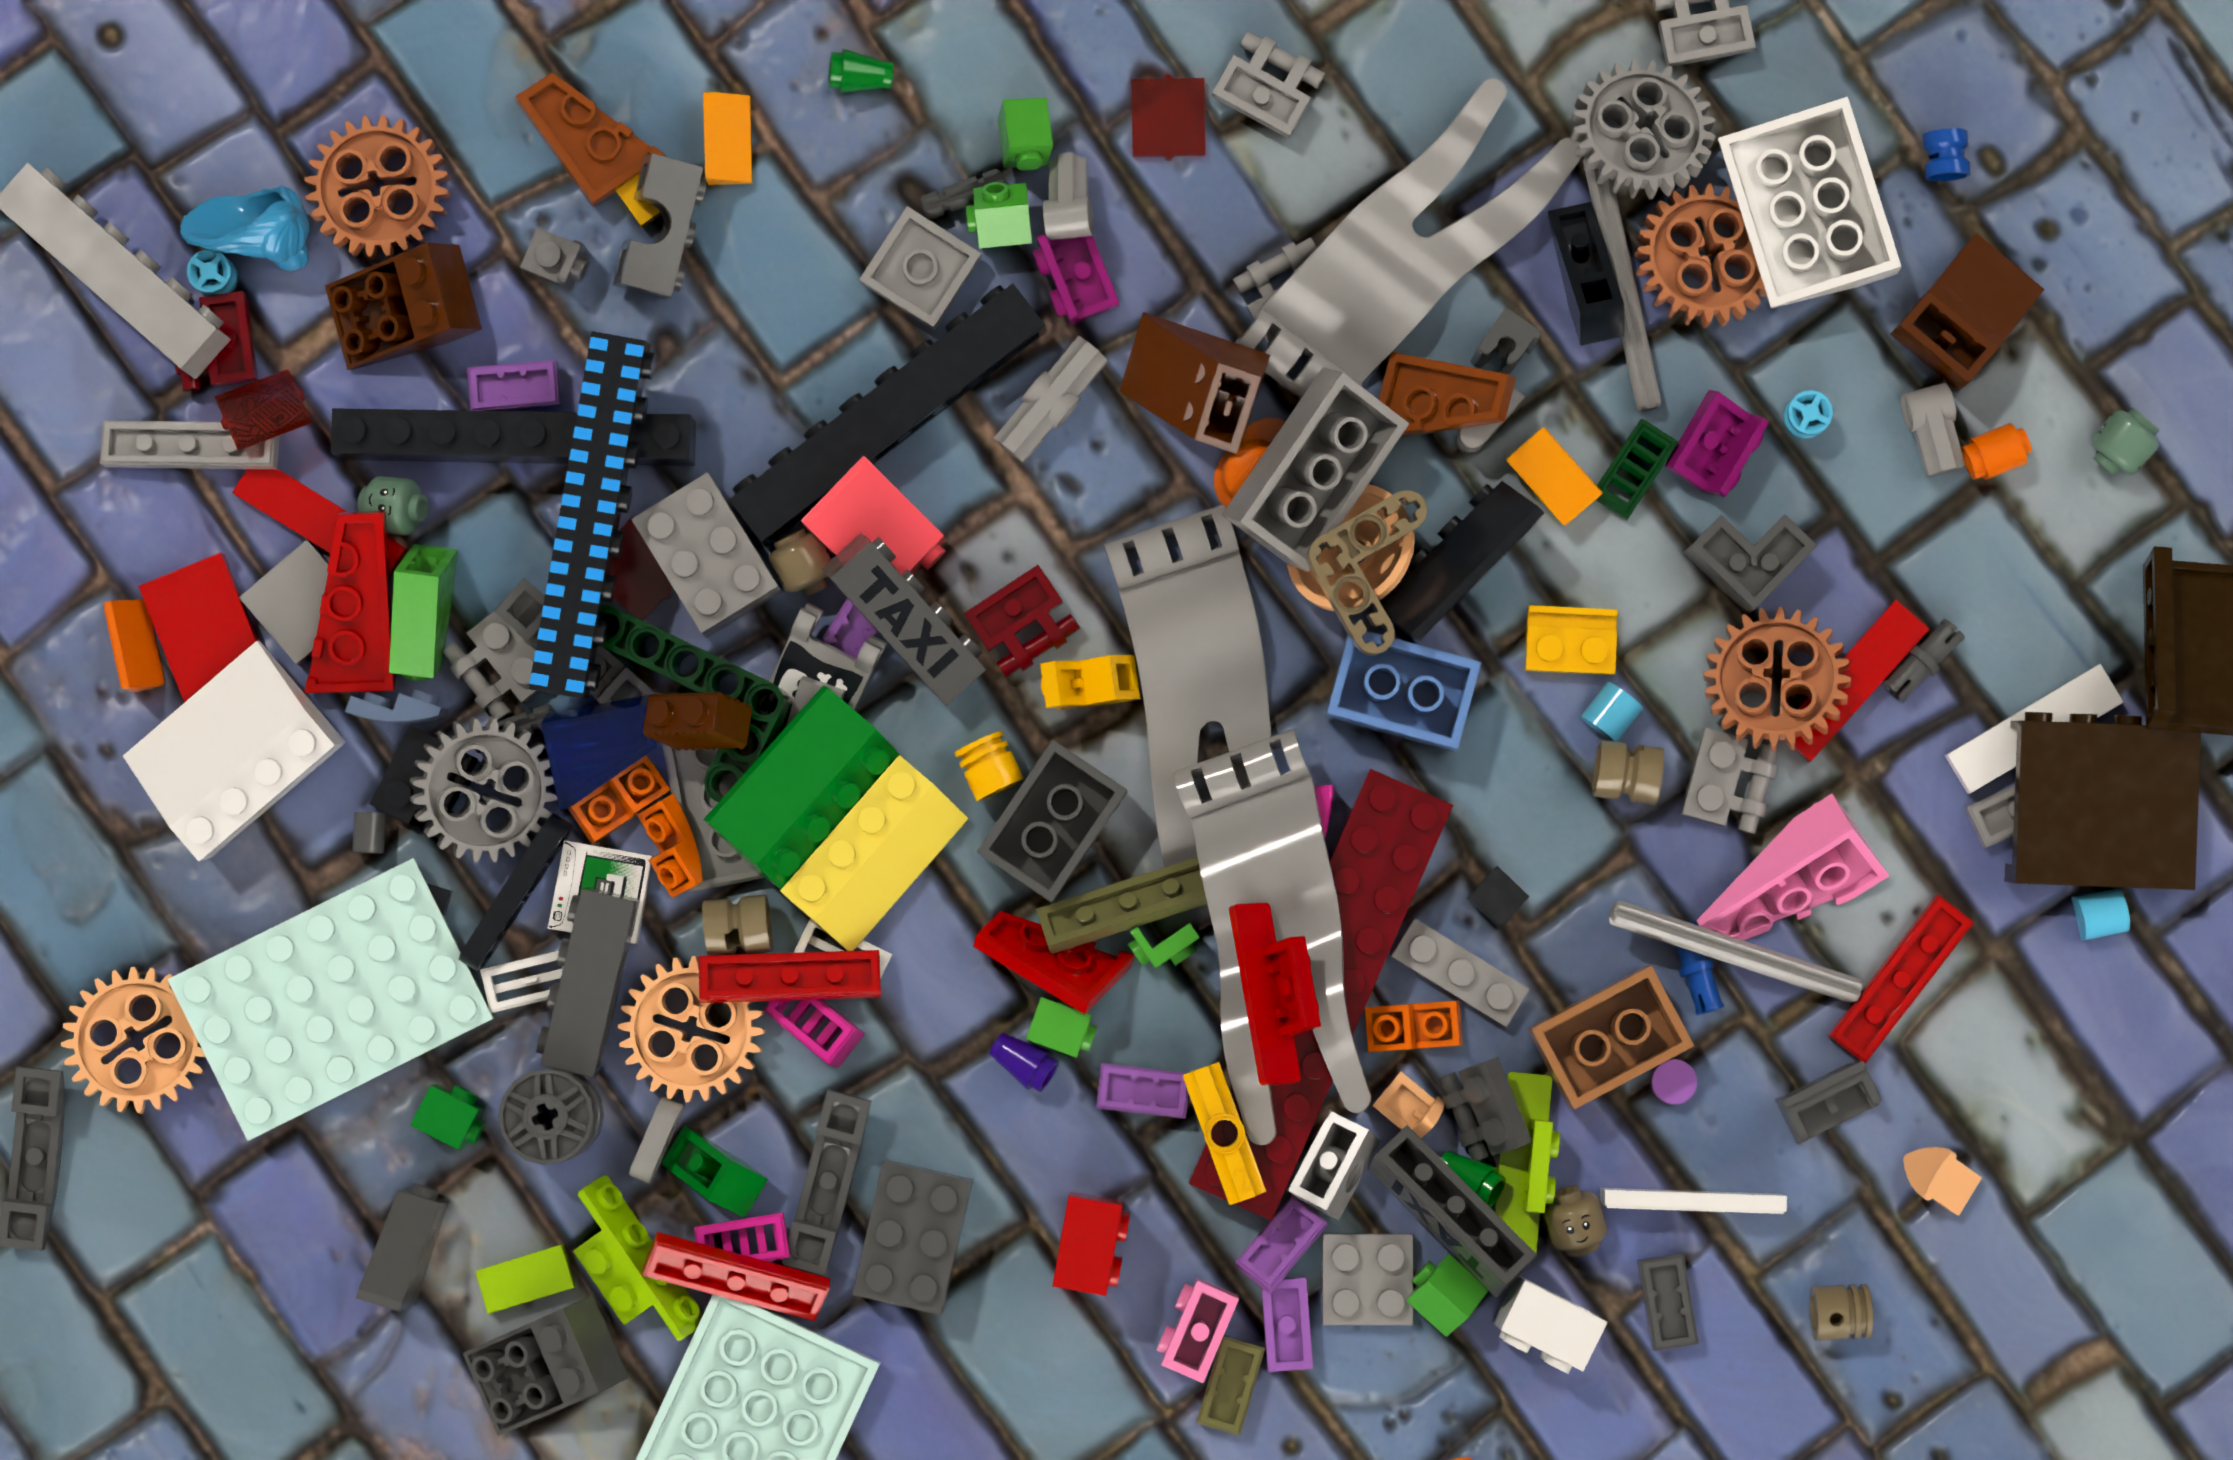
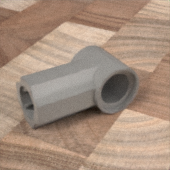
M1074 152L1059 153L1054 160L1049 161V200H1044L1043 203L1046 237L1048 240L1093 236L1094 219L1089 197V166L1087 159L1077 156Z
M1941 383L1902 393L1900 403L1903 418L1908 430L1914 432L1925 477L1937 476L1965 467L1954 426V421L1956 420L1955 402L1948 384Z

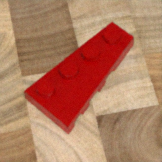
M385 511L341 512L337 515L327 568L328 576L325 592L322 595L319 611L320 619L317 635L314 638L311 654L312 662L304 693L394 691L397 688L396 674L389 673L392 606Z

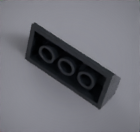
M1503 481L1494 489L1486 484L1468 502L1474 509L1463 520L1455 515L1437 533L1443 540L1431 552L1424 546L1411 559L1408 567L1411 572L1380 600L1381 605L1393 624L1395 633L1403 641L1417 644L1538 522L1545 512Z

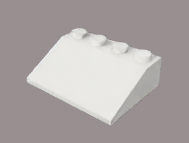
M1848 97L1718 138L1770 308L1856 288L1899 273L1902 266Z
M257 640L126 752L123 757L169 828L200 862L217 854L342 747L346 741L264 645Z

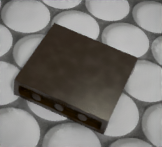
M2154 546L2143 564L2146 729L2233 736V565L2172 560V548Z
M2025 712V721H2010V727L2017 728L2013 856L2012 864H2005L2004 882L2195 890L2201 733L2146 729V725H2142V716L2114 715V724L2097 723L2096 714H2070L2069 722H2052L2053 713Z

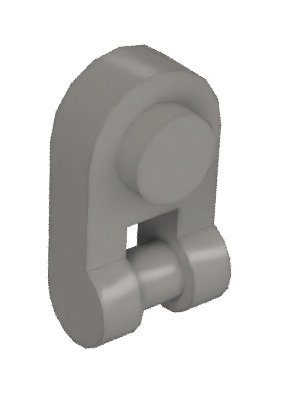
M1515 387L1513 388L1506 419L1525 398ZM1504 422L1462 428L1456 440L1458 448L1465 454L1476 453Z

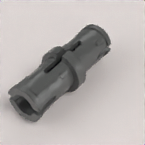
M1943 619L1940 625L1919 647L1914 646L1908 653L1909 657L1882 683L1887 691L1893 690L1890 694L1898 701L1904 703L1907 697L1928 675L1934 676L1940 670L1938 665L1965 639L1961 631L1954 632L1957 627L1950 621Z

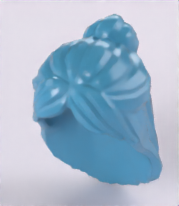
M282 185L273 187V189H262V191L244 196L212 197L198 204L181 221V238L190 245L216 252L266 258L287 271L303 268L309 261L308 249L305 245L310 231L306 210L298 194Z

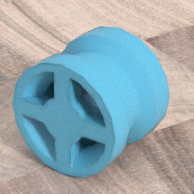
M204 249L190 258L187 265V277L192 286L203 295L211 296L232 293L238 284L239 273L236 265L223 253Z
M1814 390L1803 391L1786 405L1783 413V423L1787 431L1794 437L1811 439L1819 435L1831 423L1833 416L1832 405L1829 399L1820 392Z

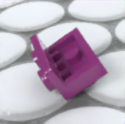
M1046 234L1037 236L1039 249L1032 251L1041 276L1050 274L1056 290L1049 292L1058 317L1066 315L1071 326L1120 306L1093 236L1048 240Z
M1708 390L1678 441L1677 446L1667 460L1665 467L1702 493L1725 497L1738 484L1741 478V470L1751 453L1760 446L1763 440V432L1769 421L1762 416L1749 414L1719 391Z

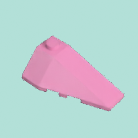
M1831 793L1794 817L1696 921L1701 927L1740 940H1746L1768 932L1773 926V922L1795 914L1797 920L1812 915L1811 908L1834 900L1836 905L1851 901L1889 877V874L1851 817Z

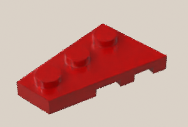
M1002 911L976 934L973 945L974 948L1084 1015L1131 968L1135 955L1121 950L1118 956L1095 949L1096 942L1093 941L1050 955L1041 924Z

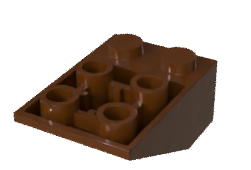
M1975 233L1890 335L1959 391L1970 383L2045 289L1979 234Z
M425 243L325 285L347 370H354L444 345L482 330L460 245Z
M1143 312L1119 392L1194 440L1237 454L1246 433L1271 355Z

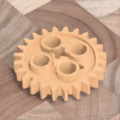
M698 956L691 957L688 968H684L680 958H673V971L668 972L662 964L655 965L658 975L657 979L654 980L650 976L642 974L640 978L646 989L644 991L630 989L628 991L637 1001L635 1006H621V1010L630 1015L631 1020L630 1022L618 1024L619 1029L630 1032V1038L619 1043V1046L633 1048L634 1054L625 1061L626 1065L640 1063L642 1068L639 1070L636 1079L641 1080L651 1075L653 1081L650 1091L656 1092L663 1084L667 1085V1099L670 1100L676 1096L679 1089L683 1090L685 1102H692L695 1090H699L704 1101L710 1100L712 1086H715L722 1095L728 1093L725 1080L729 1078L733 1082L741 1084L743 1079L738 1072L740 1066L751 1070L755 1067L752 1061L747 1058L748 1053L762 1052V1048L753 1043L752 1040L753 1036L765 1034V1029L753 1026V1020L763 1016L764 1011L750 1010L749 1005L752 1002H726L732 1012L731 1019L725 1026L717 1027L712 1024L708 1016L709 1009L714 1003L699 1002ZM675 988L684 990L689 999L687 1008L679 1014L671 1012L666 1004L668 993ZM660 1014L680 1022H691L694 1016L697 1018L696 1025L699 1028L727 1035L730 1037V1042L724 1044L704 1036H693L691 1041L686 1040V1031L656 1023L654 1016ZM661 1031L670 1033L675 1041L673 1052L666 1057L658 1055L652 1046L655 1035ZM704 1044L714 1047L718 1054V1061L711 1070L700 1068L695 1060L697 1049Z
M131 967L128 980H123L118 971L114 970L112 971L111 985L107 986L97 978L95 979V985L98 993L93 996L83 990L80 992L82 998L87 1003L84 1008L78 1006L69 1007V1010L78 1019L76 1023H63V1028L74 1033V1038L61 1042V1046L74 1050L75 1055L67 1058L64 1064L66 1066L80 1067V1070L72 1077V1080L78 1083L88 1079L89 1084L84 1091L86 1096L90 1097L99 1090L102 1091L99 1105L106 1107L113 1098H117V1110L124 1113L129 1101H132L137 1113L143 1114L145 1103L150 1100L157 1110H161V1096L167 1095L173 1101L178 1102L179 1096L176 1088L179 1085L190 1090L194 1088L191 1081L187 1078L189 1073L204 1074L205 1071L195 1062L197 1058H206L202 1048H200V1044L167 980L173 977V975L168 974L159 983L157 982V973L154 968L149 969L145 979H140L137 968ZM143 997L152 998L156 1004L154 1016L146 1021L136 1020L132 1013L134 1003ZM167 1016L172 1017V1022L169 1025L143 1039L145 1045L143 1050L139 1051L134 1047H130L110 1063H102L104 1056L118 1050L131 1041L129 1033L135 1029L142 1034L158 1024L163 1018ZM104 1022L113 1023L117 1029L115 1041L107 1046L97 1045L94 1040L96 1027ZM174 1034L181 1042L179 1053L170 1059L161 1058L157 1052L159 1040L165 1035ZM135 1059L142 1067L140 1078L134 1083L124 1084L119 1079L118 1069L124 1061Z

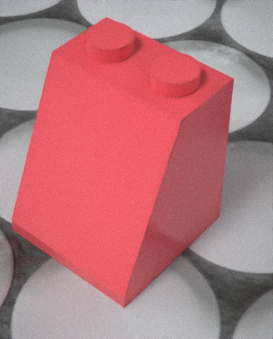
M865 456L801 520L808 532L812 533L834 557L860 533L865 535L871 542L879 537L895 554L896 558L890 563L900 574L908 569L914 575L921 566L928 570L945 553V550L941 547L946 541L945 536Z

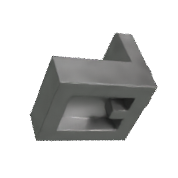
M537 227L520 268L524 272L571 291L575 281L581 282L584 279L589 268L590 257L586 256L588 249L582 242L577 240L572 242Z

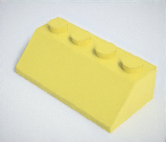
M899 755L780 892L844 949L854 951L969 818L932 782Z

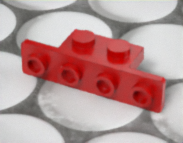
M1268 903L1235 904L1229 907V914L1259 1083L1262 1086L1299 1082L1301 1075L1294 1036L1321 1027L1319 1004L1315 995L1311 960L1305 936L1289 937L1277 942L1271 907Z

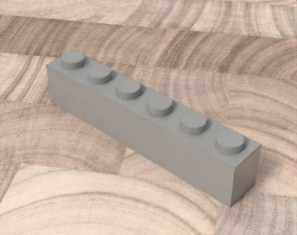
M27 162L1 191L0 210L180 369L194 379H197L231 340L219 329L224 324V321L205 305L199 310L191 305L188 300L193 294L175 278L171 277L166 283L158 276L156 272L161 266L143 250L140 249L135 255L125 247L130 239L111 222H108L105 227L101 226L94 219L98 211L79 194L73 200L62 191L68 184L52 170L46 167L42 172H39Z

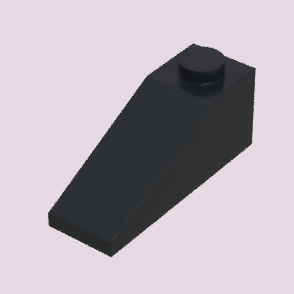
M1588 202L1548 211V219L1567 302L1580 346L1624 337V302L1592 203Z

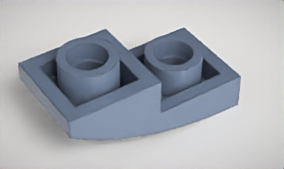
M414 689L411 697L399 693L393 710L389 709L392 700L369 692L365 693L363 700L350 695L345 713L390 724L435 722L446 719L449 710L437 706L439 697Z

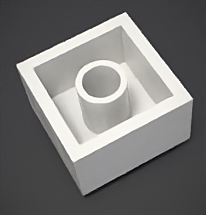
M1521 1276L1512 1283L1493 1321V1324L1502 1330L1499 1337L1504 1342L1528 1353L1531 1346L1541 1350L1542 1353L1539 1358L1569 1374L1572 1366L1584 1371L1608 1323L1598 1315Z

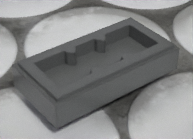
M1677 1253L1637 1260L1652 1350L1658 1351L1699 1344L1684 1254Z

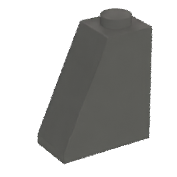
M413 1183L412 1189L404 1188L397 1191L358 1289L357 1299L399 1312L416 1305L449 1202L437 1198L439 1190Z

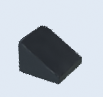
M1496 866L1466 899L1500 929L1530 896Z

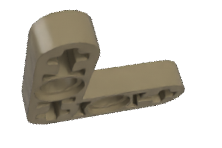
M1413 490L1397 492L1323 534L1310 545L1307 551L1309 568L1354 646L1366 655L1375 656L1385 652L1394 641L1395 630L1390 618L1359 567L1358 562L1413 532L1424 523L1427 516V505L1424 498ZM1402 500L1406 505L1414 503L1417 507V510L1412 514L1415 522L1409 523L1406 518L1396 521L1390 526L1396 533L1390 536L1386 522L1377 512L1384 510V516L1387 518L1400 508L1397 501ZM1370 521L1378 527L1379 539L1375 545L1363 546L1356 540L1354 532L1358 523ZM1323 544L1328 549H1333L1334 547L1338 549L1339 555L1334 560L1340 572L1346 566H1349L1352 574L1340 577L1332 586L1326 578L1332 577L1335 574L1328 563L1320 565L1316 559L1321 554L1319 546ZM1348 582L1355 583L1362 589L1363 600L1358 607L1348 608L1339 601L1338 591L1341 585ZM1369 605L1375 611V613L1366 616L1371 626L1376 628L1381 625L1385 631L1380 637L1382 645L1378 647L1373 641L1368 643L1363 641L1362 636L1367 632L1363 621L1360 619L1353 625L1349 618L1360 614Z

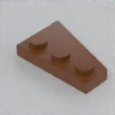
M550 73L516 95V103L592 207L616 193L618 188L637 176L641 171L644 156L654 153L666 157V154L655 146L651 147L633 134L630 128L621 122L618 123L598 109L594 102L554 73Z
M1391 352L1378 400L1409 423L1401 437L1505 422L1516 378L1509 374Z

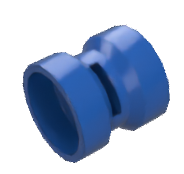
M1939 129L1922 135L1923 149L1928 152V157L1930 158L1925 165V179L1927 181H1953L1964 179L1971 175L1970 161L1964 157V149L1968 145V131L1966 129Z

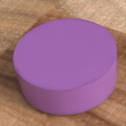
M1669 1059L1654 1068L1650 1078V1085L1654 1095L1662 1102L1681 1104L1688 1101L1695 1093L1697 1077L1693 1068L1686 1062Z

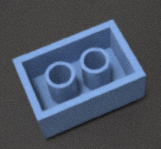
M1367 631L1362 636L1365 643L1373 641L1377 647L1382 645L1380 641L1381 634ZM1347 633L1325 717L1455 752L1459 747L1482 662L1394 638L1392 645L1385 652L1375 656L1366 655L1354 646Z

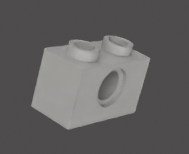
M1329 1111L1288 1191L1307 1205L1339 1220L1380 1140L1370 1130Z

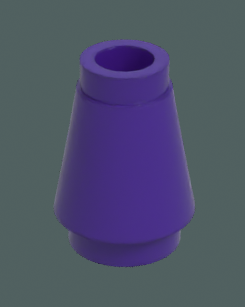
M1004 1032L999 1035L989 1052V1055L996 1059L1027 1090L1034 1088L1041 1092L1048 1085L1059 1065V1061L1051 1057V1051L1009 1036Z

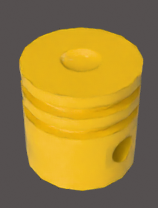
M1002 730L980 738L954 752L956 758L961 757L962 759L959 762L960 767H966L967 769L964 772V776L977 802L1005 791L1025 780L1012 751H1006L1009 745L1007 740L1003 742L1001 740L1004 737Z

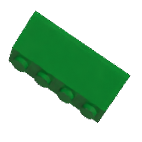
M823 685L703 820L753 870L782 889L900 754L875 727L831 689Z

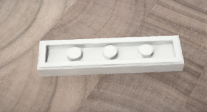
M2098 664L1944 756L1967 794L2016 767L2017 728L2010 727V721H2025V712L2053 713L2052 722H2069L2070 714H2096L2098 718L2122 704L2123 700L2102 665Z
M1600 1188V1202L1606 1208L1784 1214V1212H1787V1196L1782 1194Z

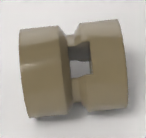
M1600 739L1593 769L1592 796L1618 800L1622 794H1628L1631 802L1656 805L1663 777L1664 748L1638 744L1631 751L1625 742Z
M766 894L741 897L738 904H733L728 898L703 901L702 918L707 955H735L739 948H742L746 954L773 951L771 913Z

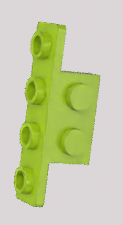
M1509 1072L1507 1080L1532 1142L1520 1148L1499 1154V1174L1506 1178V1183L1499 1199L1495 1203L1494 1212L1536 1253L1540 1213H1545L1546 1203L1553 1204L1556 1179L1555 1177L1548 1176L1550 1158L1557 1159L1560 1143V1132L1553 1131V1122L1549 1121L1553 1080L1549 1075Z
M607 1175L601 1176L579 1190V1198L599 1225L601 1231L573 1252L622 1324H627L653 1305L678 1341L693 1333L697 1329L703 1314L699 1310L696 1301L689 1295L683 1286L642 1276L643 1265L653 1241L649 1237L646 1228L638 1221L623 1199L620 1190Z

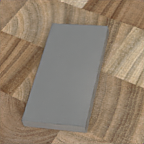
M748 733L747 745L743 749L739 748L743 756L750 755L756 750L753 733ZM662 744L671 793L675 795L687 818L701 862L703 881L690 888V892L763 879L762 875L753 870L703 820L718 803L708 796L704 785L706 773L718 748L715 750L711 748L708 750L704 748L701 750L681 749L679 751ZM734 773L725 775L720 781L719 788L723 796L738 781Z

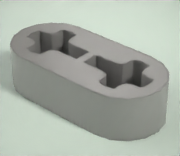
M664 1096L661 1098L632 1163L630 1176L648 1184L652 1183L683 1113V1104L667 1099Z

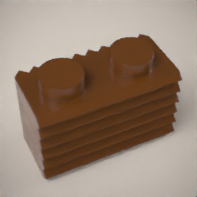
M722 692L652 694L648 698L643 733L646 737L679 751L681 749L701 750L702 748L706 750L709 748L713 750L716 748L721 750L726 748L729 750L730 747L733 749L737 747L743 749L747 745L752 708L750 704H745V702H740L739 699L728 697L727 694H722Z

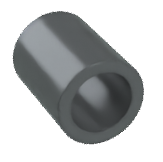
M354 812L353 853L384 854L386 813Z

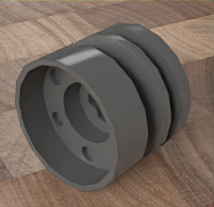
M549 1068L530 1071L515 1080L502 1098L498 1116L501 1134L509 1148L526 1161L545 1165L571 1160L587 1151L600 1135L604 1111L602 1098L591 1081L583 1075ZM544 1104H546L548 1109H556L558 1111L559 1117L552 1120L553 1128H551L549 1123L541 1124L538 1116L545 1112Z

